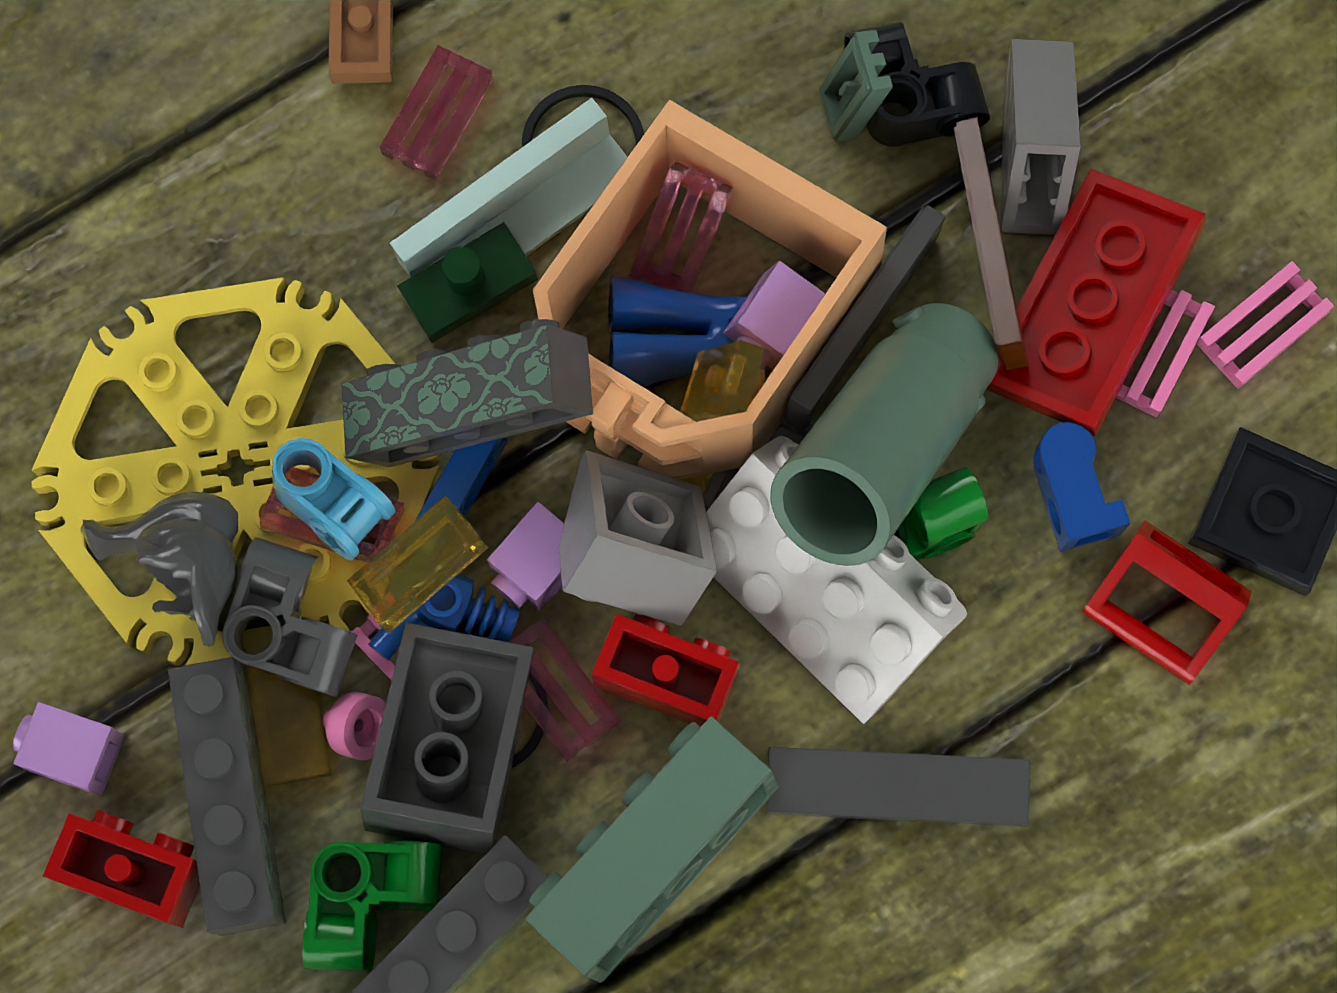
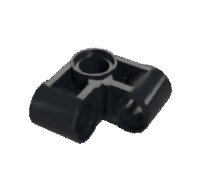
M902 22L852 31L844 35L845 49L856 32L876 30L879 42L871 54L883 53L886 65L878 77L890 76L893 85L891 91L866 124L871 137L878 143L888 147H899L904 144L941 136L952 137L955 136L954 127H956V122L977 118L981 128L990 120V114L975 64L958 62L929 68V66L919 67L917 59L913 58ZM896 102L905 106L910 114L896 117L884 110L882 105Z

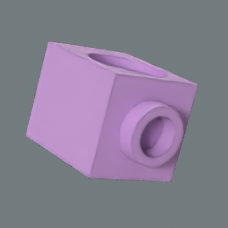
M778 261L763 273L723 334L735 342L733 345L734 351L745 361L758 368H765L767 365L774 370L825 293L787 265Z
M539 502L525 515L489 556L487 561L491 572L496 576L490 584L499 594L519 609L527 602L540 613L563 586L558 547L564 523Z
M38 702L33 715H26L18 726L13 741V750L18 753L13 764L29 772L102 797L125 735L110 726Z

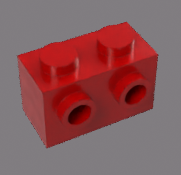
M616 613L592 671L594 686L687 724L696 722L701 727L710 716L719 722L738 675L739 662L729 658L731 652L714 642L702 638H695L692 644L669 634L671 629L669 626L651 617L635 614L633 619Z
M96 810L92 821L69 813L42 877L162 922L183 928L200 887L197 862L190 858L194 845L157 832L153 844L132 837L130 832L134 823L100 810Z

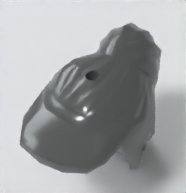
M187 492L175 494L159 501L138 519L124 526L112 528L102 526L95 520H83L80 531L96 559L102 560L116 553L138 552L137 561L140 564H145L148 572L154 575L158 582L164 584L167 589L177 596L173 601L159 600L155 602L152 606L154 612L191 616L189 619L197 622L203 645L208 647L214 645L219 616L235 589L238 571L237 560L232 548V542L238 532V512L228 500L213 493Z

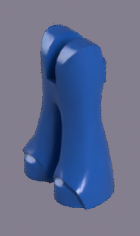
M610 276L608 298L609 334H611L609 367L640 386L646 387L664 380L693 375L773 370L767 365L765 368H758L745 361L734 351L733 345L735 342L723 334L748 296L692 294L659 287L633 278ZM678 329L690 330L704 335L639 334L626 332Z

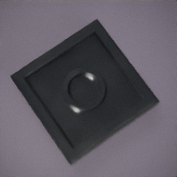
M1240 427L1234 434L1188 544L1306 596L1313 588L1337 531V469Z

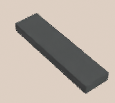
M929 205L921 208L791 394L785 413L788 423L805 432L936 243L946 217Z
M769 747L768 768L772 770L779 788L767 800L766 814L1027 827L1029 825V759Z

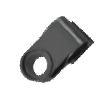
M258 537L254 538L243 560L237 582V591L224 624L222 638L225 649L234 659L244 664L280 675L282 680L337 697L357 634L310 618L302 617L299 619L302 612L300 605L308 585L312 566L319 557ZM267 620L273 632L272 642L262 653L249 654L242 642L244 630L253 621Z

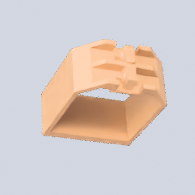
M669 100L533 288L538 319L554 320L559 322L561 329L565 327L669 179L836 277L747 410L742 413L696 422L666 404L662 398L588 354L593 414L565 422L585 434L592 425L595 428L594 439L596 440V448L612 458L617 459L629 444L643 453L638 461V467L681 480L740 468L752 453L767 444L785 417L791 394L881 267L887 227Z

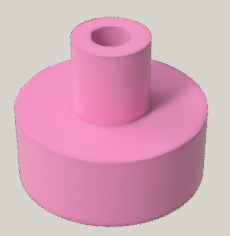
M353 691L342 695L333 706L329 707L323 716V726L326 729L327 740L333 751L357 760L372 759L386 702L377 696Z

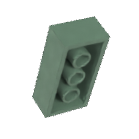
M712 716L701 727L696 722H692L681 731L668 748V752L673 758L656 776L649 771L644 773L623 796L622 802L627 808L610 826L603 821L597 824L577 846L575 851L581 858L563 877L558 872L550 875L536 889L529 900L535 908L525 920L585 977L602 983L779 788L772 770Z

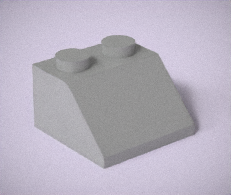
M587 450L585 451L579 463L558 547L563 592L576 595L586 601H597L635 612L638 615H645L653 619L682 626L717 572L701 486Z

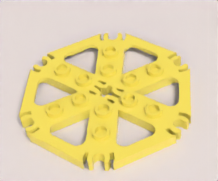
M282 277L140 300L144 307L152 313L154 317V322L148 323L138 309L129 306L125 312L134 323L133 333L125 339H118L114 337L105 325L100 328V337L111 351L109 356L103 354L92 338H90L32 468V471L39 476L31 481L32 488L38 494L57 492L59 495L57 505L50 510L35 512V519L44 526L60 527L52 530L38 531L130 647L133 646L135 635L141 626L146 623L136 639V649L149 655L156 639L165 635L171 636L173 646L167 660L178 667L188 656L189 643H194L192 655L185 666L232 657L225 649L222 638L223 632L217 630L214 645L210 647L204 646L197 622L190 620L189 617L191 616L154 612L152 606L155 602L159 600L173 601L177 597L164 584L158 582L155 577L150 588L144 594L137 597L123 595L87 550L86 540L80 531L83 520H95L102 526L129 523L138 519L159 501L175 494L206 492L218 495L228 500L238 512V532L232 542L236 560L247 534L252 540L258 537L319 557L312 566L308 585L300 605L302 612L299 619L306 617L319 622L329 620L330 625L350 631L343 622L342 617L347 607L360 605L367 614L377 609L375 602L365 593L367 587L372 588L381 595L384 603L387 602L385 599L392 593L391 579L402 570L407 558V554L403 553L407 535L442 472L440 465L430 469H415L416 465L427 467L437 464L441 461L440 454L392 467H383L346 458L343 420L293 428L328 346L340 344L348 347L366 369L375 365L395 364L341 298L339 308L332 319L330 318L335 307L334 298L330 292H323L320 302L316 307L312 309L301 308L299 304L305 289L302 283L294 280L288 286L285 292V303H280V300L288 284L285 278ZM238 311H250L260 318L261 330L227 407L177 346L175 339L176 331L183 322L189 319ZM109 380H120L132 389L176 446L87 460L81 458L76 453L75 439L98 388ZM298 438L312 439L321 444L354 473L361 475L371 483L391 480L397 485L399 499L395 506L396 512L390 518L379 548L373 556L365 560L353 559L352 561L343 558L330 549L308 525L279 502L273 489L272 466L274 456L282 445ZM268 444V447L254 449L255 446ZM211 453H217V454H218V455H215V456H209V457H203V458H201V456H200V455L211 454ZM235 456H241L246 465H256L254 471L244 474V484L234 486L228 476L218 475L221 474L222 470L231 468V458ZM298 465L288 470L284 477L295 486L306 487L315 483L319 479L320 474L308 465ZM48 472H57V473H58V476H57V477H56V476H52V475H44V476H40V475H43V474L48 473ZM271 626L244 630L242 642L249 654L262 653L269 647L273 636Z

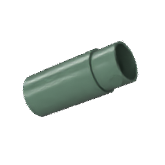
M931 303L917 307L895 318L892 321L897 328L894 333L879 342L872 349L777 472L770 490L772 510L784 533L803 551L822 561L843 566L860 565L877 557L886 547L964 434L977 411L985 405L983 393L997 373L999 356L995 341L988 329L969 312L949 304Z

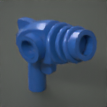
M418 555L411 563L409 569L399 571L391 579L392 594L400 606L368 645L383 658L389 660L400 647L405 623L455 632L461 622H465L462 634L469 635L473 626L477 627L475 636L482 637L484 632L487 631L489 632L488 639L508 642L516 625L520 610L509 606V602L506 599L501 602L499 608L495 607L496 595H491L488 602L484 603L485 587H481L478 590L475 599L471 598L474 580L464 575L440 569L426 557Z

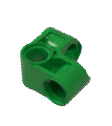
M963 467L931 480L894 533L906 545L909 554L917 561L941 555L975 538L974 534L981 525L988 521L989 515L986 501L973 473L967 467Z
M384 841L383 844L338 842L331 843L321 849L314 858L311 867L309 906L303 932L302 956L304 969L372 972L377 940L375 906H379V909L431 911L439 903L442 844L411 841ZM352 855L358 860L361 867L360 880L351 890L338 892L329 882L328 872L330 866L337 858Z

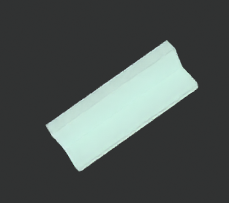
M590 98L390 242V245L400 265L412 277L444 258L450 250L466 245L505 222L527 257L589 212L628 157L611 137L606 114L594 99Z

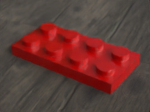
M1090 168L1017 306L1029 366L1007 371L1006 367H1002L999 357L997 373L986 390L1062 423L1072 422L1081 425L1092 436L1096 437L1205 226L1206 213Z

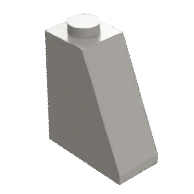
M1011 39L1003 97L1001 229L1004 233L1055 235L1067 214L1081 147L1073 42Z

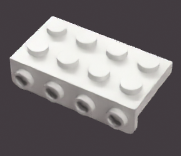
M778 436L751 454L706 512L717 568L714 578L845 707L865 724L940 642L967 616V611L957 600L953 590L943 581L934 578L909 554L906 545L895 535L892 536L886 547L877 557L867 563L854 566L831 564L817 559L799 548L784 533L775 518L771 506L770 490L773 479L799 445L787 437Z

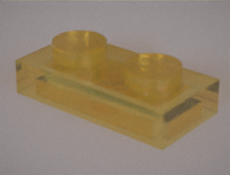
M739 340L698 352L680 412L701 420L747 412L748 405L751 404L764 384L765 370L760 368L765 348Z

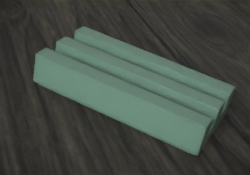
M876 30L856 32L819 88L832 138L835 139V142L855 140L893 88L890 76L878 77L886 65L883 53L871 54L879 42ZM836 96H842L839 102L837 101Z

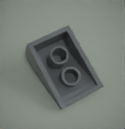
M405 623L361 804L365 831L420 842L437 843L446 847L487 854L496 844L534 647Z

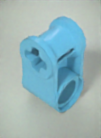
M298 438L290 440L282 445L274 456L272 474L276 498L284 507L308 525L330 549L347 560L352 561L359 554L357 545L380 519L389 520L396 512L392 502L380 489L366 478L354 473L321 444L312 439ZM298 465H308L320 474L319 479L315 483L306 487L295 486L289 483L284 476L288 470Z

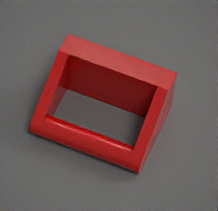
M1144 519L1083 608L1082 613L1190 685L1247 608L1252 591ZM1133 561L1218 617L1192 656L1107 599Z

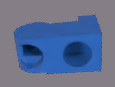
M1072 422L1058 423L1050 427L1043 435L1033 456L1034 470L1060 552L1121 536L1130 525L1123 499L1105 504L1092 465L1096 454L1095 441L1089 431L1081 425Z

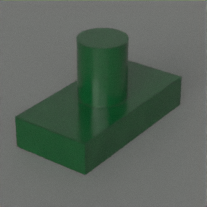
M505 222L466 245L450 250L444 258L400 283L397 287L427 337L433 343L537 281L538 277Z

